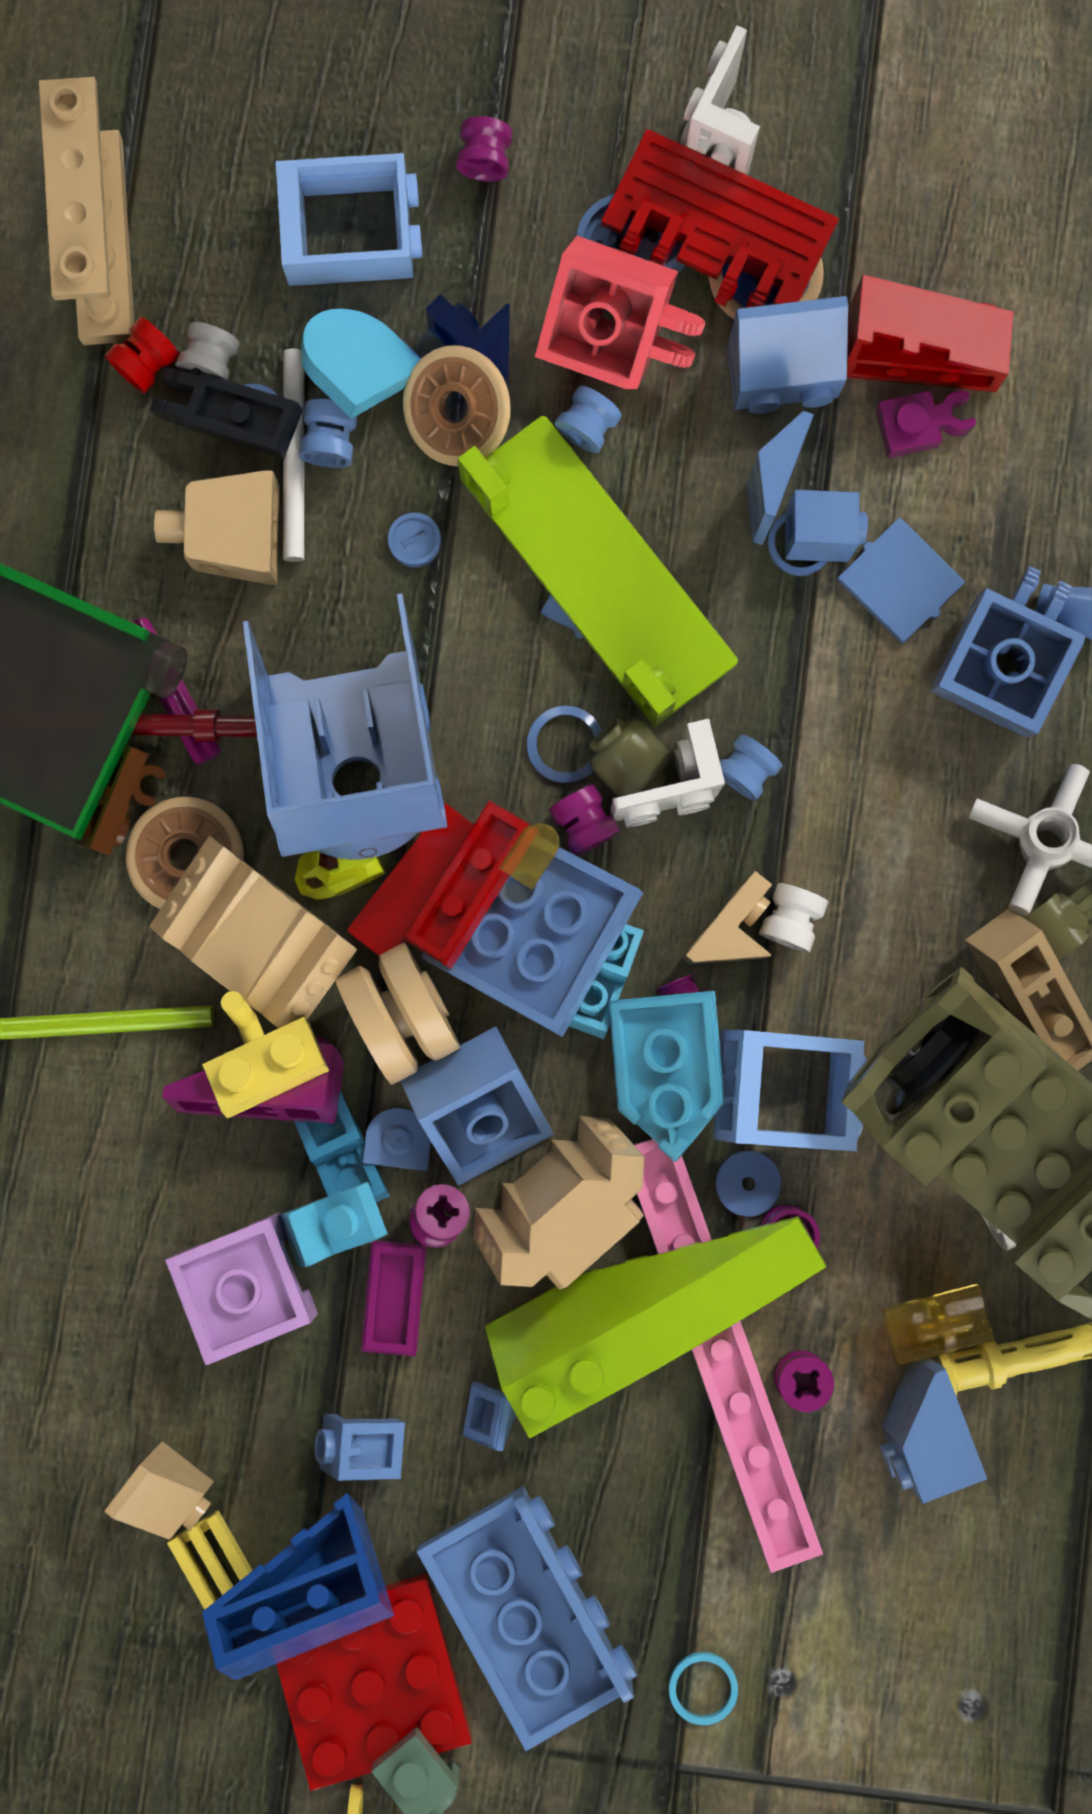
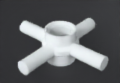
M1070 764L1052 806L1040 810L1028 819L978 798L973 806L969 819L1019 838L1021 854L1027 864L1009 904V908L1015 913L1025 916L1030 914L1048 870L1063 866L1070 860L1092 868V844L1080 840L1079 826L1076 819L1072 816L1090 773L1088 769L1081 765ZM1050 831L1055 833L1060 838L1062 846L1050 848L1043 845L1037 837V832Z

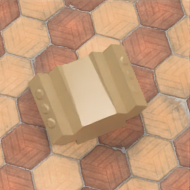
M210 835L149 926L163 940L180 950L190 961L226 989L240 993L250 1007L261 1013L277 1028H281L302 1017H305L307 1020L357 950L331 929L329 925Z
M579 1116L577 1141L551 1139V1150L514 1183H502L501 1209L475 1208L474 1241L500 1285L533 1287L547 1275L559 1290L566 1288L635 1227L644 1216L632 1198L643 1188L645 1157L610 1118Z

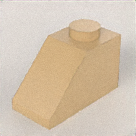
M162 1441L138 1466L104 1512L115 1520L170 1540L181 1524L191 1531L211 1505V1502L203 1496L214 1481Z

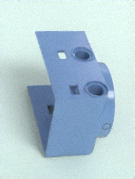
M402 593L397 594L406 651L388 654L377 668L305 681L290 672L268 676L248 621L243 622L266 810L282 857L318 851L340 859H368L384 855L401 847L418 832L447 827L444 802L439 778H437L429 736L431 726L423 684L420 683L416 653ZM352 761H366L373 764L379 770L380 782H376V790L340 796L333 787L334 777L343 765Z

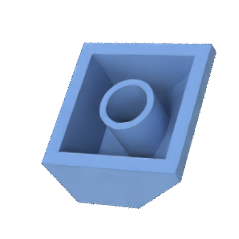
M847 296L737 309L726 349L734 410L749 408L750 413L764 414L779 409L781 404L801 402L803 407L814 408L827 405L834 400L833 398L839 397L847 380Z
M496 1026L460 1045L461 1049L438 1061L432 1060L418 1067L416 1073L401 1080L418 1122L458 1186L554 1135Z
M923 1351L912 1355L882 1423L887 1443L879 1445L889 1474L892 1478L896 1477L901 1489L906 1490L910 1488L922 1503H926L984 1481L987 1477L946 1369Z

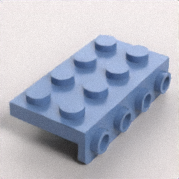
M523 1485L420 1544L417 1548V1553L525 1751H528L620 1697L625 1703L634 1698L631 1680L637 1677L638 1674L623 1645L621 1644L613 1648L605 1634L604 1629L609 1627L610 1623L597 1597L592 1595L586 1599L576 1579L583 1575L570 1548L565 1545L559 1549L551 1536L549 1529L554 1527L555 1523L546 1504L540 1496L531 1499Z

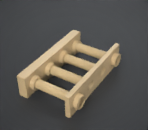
M95 77L39 80L52 297L54 300L76 299L78 338L83 345L125 342L130 336L129 328L134 324L123 139L119 130L100 131L97 81Z

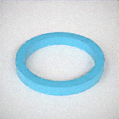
M710 1652L689 1654L681 1659L672 1670L669 1679L670 1700L676 1712L690 1723L697 1725L717 1723L732 1711L737 1701L738 1683L735 1673L727 1661ZM706 1661L718 1665L725 1671L730 1680L728 1700L720 1710L713 1714L697 1715L689 1712L681 1705L676 1695V1684L680 1674L686 1667L696 1662Z

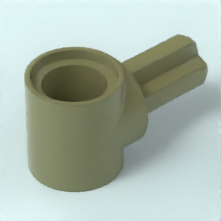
M1092 878L1068 896L1056 892L1048 895L1032 907L1028 916L1021 915L1022 918L1043 931L1058 961L1073 952L1089 938L1090 925L1088 921L1092 919Z

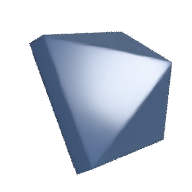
M472 1381L463 1436L495 1451H503L516 1414L503 1391L479 1381Z

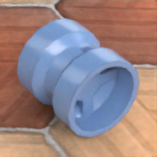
M331 399L308 400L305 403L303 415L304 423L308 426L307 435L300 440V459L312 465L327 468L349 467L352 464L354 449L353 445L349 442L350 432L356 428L357 416L351 419Z

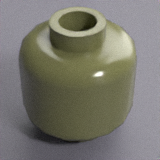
M621 717L617 718L607 725L593 739L589 746L594 751L590 758L592 770L618 797L660 788L668 777L663 770L668 763L670 753L666 746L639 719L624 722Z

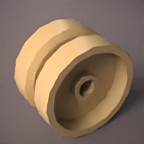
M405 943L379 955L378 966L389 990L383 992L372 973L361 966L335 979L338 990L355 1026L376 1064L391 1085L407 1078L418 1070V1060L408 1039L409 1037L414 1035L425 1055L434 1061H438L461 1049L446 1018L449 1016V1013L428 973L421 971Z

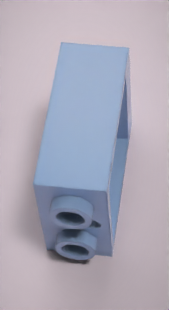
M404 153L276 161L281 260L288 286L414 278L413 259L422 258L420 224L410 225L409 208L419 207L417 173L407 174ZM394 191L397 250L308 255L304 196Z
M721 1029L720 1051L725 1103L714 1116L713 1139L741 1144L857 1152V1141L862 1132L863 1124L841 1101L848 1083L866 1061L864 1041ZM763 1047L831 1052L825 1134L757 1129Z

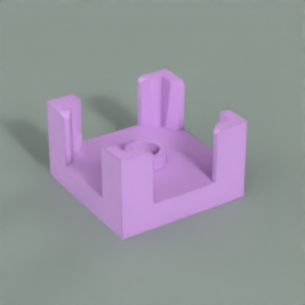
M279 1212L207 1243H201L181 1251L165 1260L205 1365L310 1324L318 1315L309 1290L307 1289L302 1292L283 1243L287 1236L280 1220Z

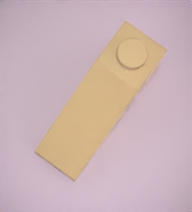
M1007 909L965 939L986 979L999 994V997L1013 1016L1077 1071L1092 1061V1023L1041 929L1012 910Z

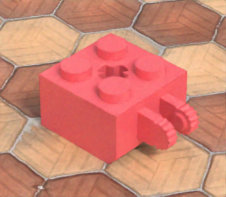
M576 236L562 253L535 357L624 389H638L648 372L652 358L667 364L670 363L673 366L684 368L692 366L695 357L693 349L659 336L661 326L696 337V335H702L705 320L699 317V315L669 305L678 275L677 270ZM605 309L613 315V320H608L604 317Z

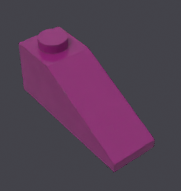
M315 1036L329 1068L328 1072L233 1117L335 1124L345 1063L344 1059L334 1045L330 1044V1041ZM205 1070L163 1087L162 1098L178 1113L224 1116Z

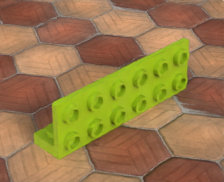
M546 416L536 419L486 458H484L475 445L457 458L462 483L654 728L737 665L738 658Z

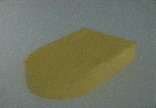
M533 823L527 826L499 869L533 890L558 851L559 836L555 829L544 823Z

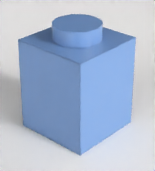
M794 491L785 509V560L848 562L858 546L865 543L867 537L868 517L866 512H860L859 492Z

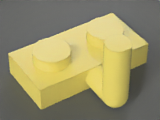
M230 991L222 997L221 1007L237 1026L244 1045L202 1065L220 1110L227 1119L329 1071L311 1026L305 1017L265 1035L257 1015L240 993Z

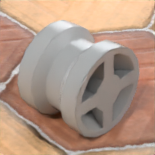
M191 322L186 332L189 343L187 349L178 356L177 368L198 376L201 372L228 380L230 372L227 364L229 358L237 354L240 345L239 340L216 326L202 322Z

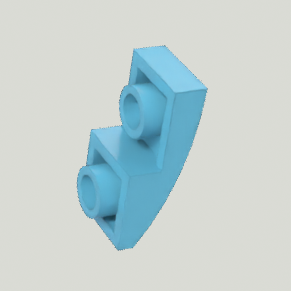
M628 924L625 925L569 1027L601 1039L605 1038L610 1025L608 1001L619 1000L644 930Z

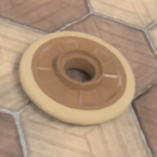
M464 346L441 347L421 358L412 369L403 394L404 418L414 442L430 458L450 466H458L457 458L474 445L484 458L488 457L503 440L510 420L509 392L498 368L480 352ZM452 391L462 394L467 403V413L460 422L452 420L446 412V398Z
M195 797L167 799L148 809L135 823L126 845V867L131 882L138 893L151 905L161 909L185 873L184 870L176 869L170 859L171 850L174 845L184 840L194 842L198 850H200L210 835L244 861L242 838L230 816L217 805Z

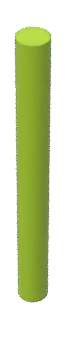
M213 1005L0 1018V1040L214 1027Z

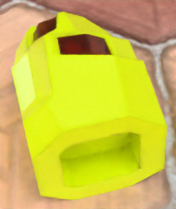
M313 851L304 853L300 857L294 880L300 894L317 900L348 893L379 878L385 872L378 856L368 859L349 860Z

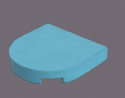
M330 309L318 313L307 323L301 339V353L303 356L301 363L306 374L351 419L403 390L411 376L412 369L421 360L387 325L368 314L351 309Z

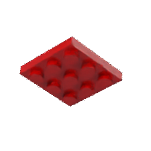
M428 1573L385 1585L395 1616L276 1664L310 1791L370 1774L373 1762L416 1727L437 1753L472 1744L471 1728Z

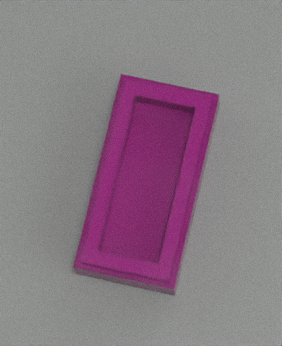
M378 1239L371 1242L361 1352L406 1356L417 1355L427 1246L421 1243Z

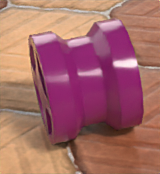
M476 116L465 119L461 124L460 138L464 142V148L457 154V170L462 175L477 181L493 182L504 179L508 175L509 160L505 156V152L512 144V128L507 123L492 117Z
M433 1185L426 1189L410 1209L408 1223L412 1235L422 1245L431 1248L445 1247L452 1243L468 1224L470 1216L468 1201L463 1193L449 1185ZM441 1205L442 1208L446 1210L447 1214H451L452 1216H446L445 1213L441 1210Z
M800 1349L790 1351L779 1359L775 1367L774 1382L776 1389L790 1407L801 1412H813L820 1410L829 1402L834 1390V1379L831 1370L816 1354ZM805 1388L808 1389V1390H804V1391L799 1390V1391L797 1392V1394L795 1393L798 1389H805Z

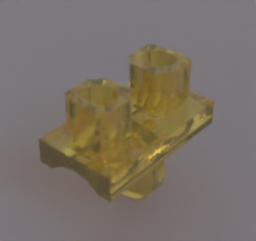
M977 1284L881 1309L894 1360L898 1366L995 1341L985 1311L981 1287Z

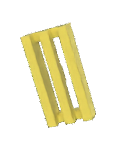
M219 1510L197 1522L191 1531L185 1529L172 1537L167 1543L204 1610L213 1604L218 1597L187 1542L192 1541L222 1595L230 1590L233 1584L210 1546L204 1532L211 1529L240 1581L253 1571Z

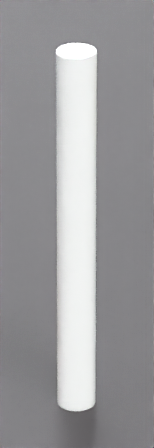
M294 348L284 350L283 397L298 402L303 411L285 459H283V560L301 562L304 561L305 461L299 457L300 440L305 436V423L303 420L305 370L301 363L303 358L301 350Z

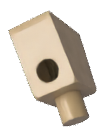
M258 471L188 483L185 489V511L156 510L154 517L156 542L184 543V558L190 567L198 572L277 585L280 486L274 472Z

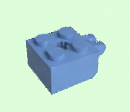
M1031 566L1023 574L1011 599L988 588L977 594L929 690L1025 738L1039 733L1085 640V635L1056 622L1070 593L1071 585L1059 581L1050 591L1046 600L1047 603L1041 614L1025 607L1030 595L1039 583L1041 572ZM1009 652L1015 657V660L1010 663H1017L1016 672L1004 675L998 669L1000 665H997L996 658Z

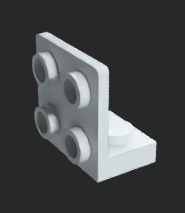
M737 25L728 43L721 40L718 42L708 64L707 73L711 75L705 89L697 87L690 98L684 114V119L688 122L682 133L680 144L748 175L760 126L752 123L745 114L738 110L724 109L737 81L747 34L746 29Z
M709 719L687 723L680 741H677L678 749L673 750L679 779L685 782L614 798L610 815L615 821L624 820L626 828H631L657 821L656 815H659L660 811L677 807L678 815H687L710 808L709 803L714 801V798H716L724 786L725 781Z

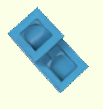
M341 1090L335 1124L294 1121L309 1159L316 1166L328 1196L366 1182L369 1183L376 1202L390 1196L377 1165L363 1164L365 1138Z

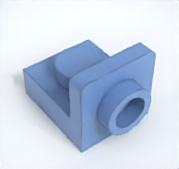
M324 1414L322 1429L318 1430L315 1438V1457L320 1469L338 1481L401 1479L405 1422L397 1418L344 1419L337 1414Z

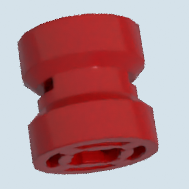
M139 317L129 328L130 336L123 344H114L104 357L130 385L142 394H145L155 383V374L162 367H170L178 359L180 353L159 329L144 317Z

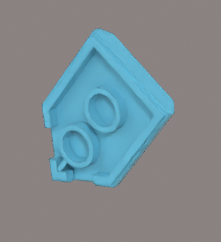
M715 991L608 1001L618 1111L631 1123L637 1124L659 1144L658 1147L674 1162L679 1160L725 1103Z

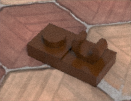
M131 746L125 747L82 839H76V844L110 856L113 847H119L128 832L130 819L126 815L130 808V805H128L130 799L139 804L154 805L156 799L143 794L140 789V782L147 775L165 779L166 772L158 766L145 764L149 754Z

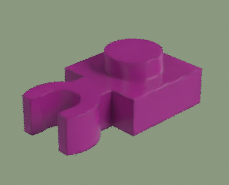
M930 390L879 401L875 409L887 459L938 448L943 441L941 431L951 436H963L971 432L977 424L975 418L959 420L952 414L953 407H960L967 403L970 398L969 392L964 390L952 392L945 398L943 403L936 405L933 403Z

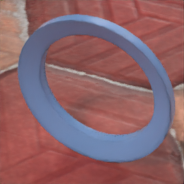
M558 706L545 711L534 721L527 737V752L533 767L546 779L563 784L575 783L587 778L594 772L590 766V761L583 768L569 773L558 772L549 768L541 760L537 751L538 734L548 721L559 716H573L582 720L591 729L594 738L602 729L595 718L588 712L573 706Z

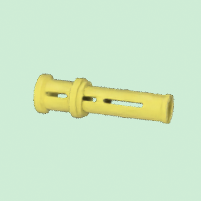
M1092 1322L1009 1343L997 1344L994 1340L985 1339L978 1341L975 1348L947 1354L943 1349L933 1351L932 1358L946 1369L956 1397L957 1392L988 1385L991 1390L1002 1388V1384H1006L1007 1378L1091 1359Z

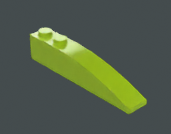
M799 1216L734 1232L723 1238L703 1243L696 1242L647 1257L645 1255L626 1260L622 1264L598 1270L595 1268L584 1271L566 1288L559 1290L554 1286L485 1325L501 1389L530 1439L711 1339L825 1269L827 1265Z

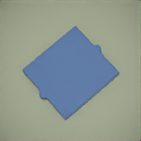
M901 517L874 543L866 542L862 547L863 553L837 578L901 644L928 619H936L940 615L939 608L965 583Z

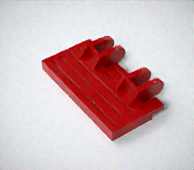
M646 129L601 220V226L621 235L629 218L632 219L619 249L631 255L636 254L647 227L662 233L663 235L658 246H655L649 261L665 266L677 241L683 243L676 261L713 279H718L725 263L730 265L714 300L715 303L724 307L732 300L743 272L760 279L756 290L752 292L747 302L746 308L764 306L773 286L780 289L773 305L800 302L831 239L839 218L650 129Z

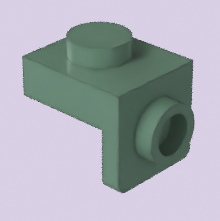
M417 1727L372 1764L371 1773L404 1814H441L457 1797L456 1791L458 1790L460 1768L453 1760L446 1764Z

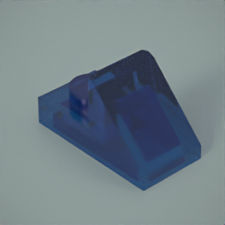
M440 294L425 308L428 329L445 346H464L486 356L500 371L510 394V304L504 305L478 331L479 324L476 318L461 303H456L453 306Z

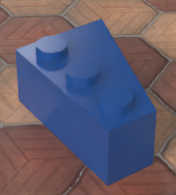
M348 1493L333 1504L335 1508L310 1529L306 1530L304 1528L290 1539L292 1543L265 1566L260 1564L202 1612L216 1670L233 1680H238L395 1616L363 1510Z

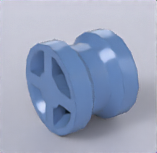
M579 386L572 395L573 405L569 411L560 413L555 421V427L566 439L579 448L590 453H599L605 442L603 435L608 428L616 427L622 414L616 405L601 393L586 386Z
M740 734L733 743L734 752L729 759H721L720 765L725 783L744 797L756 801L763 793L762 784L767 777L775 776L783 765L773 753L759 742Z

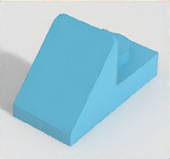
M368 1182L279 1214L296 1263L300 1267L311 1266L334 1254L372 1242L388 1234Z

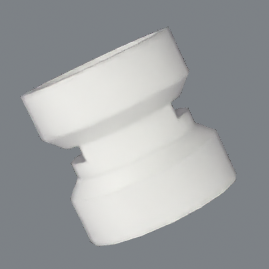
M778 883L772 897L778 910H773L772 915L764 919L759 934L783 946L809 953L815 940V935L812 931L814 925L811 921L824 916L829 901L805 889L785 883Z

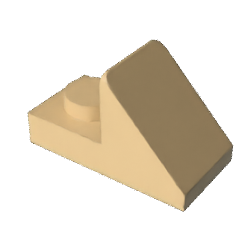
M756 871L749 875L682 958L691 965L763 959L771 956L767 950L738 928V926L743 921L751 927L771 903L763 895L772 884Z

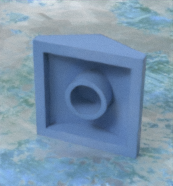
M806 411L801 412L758 451L746 483L752 542L763 545L814 414Z

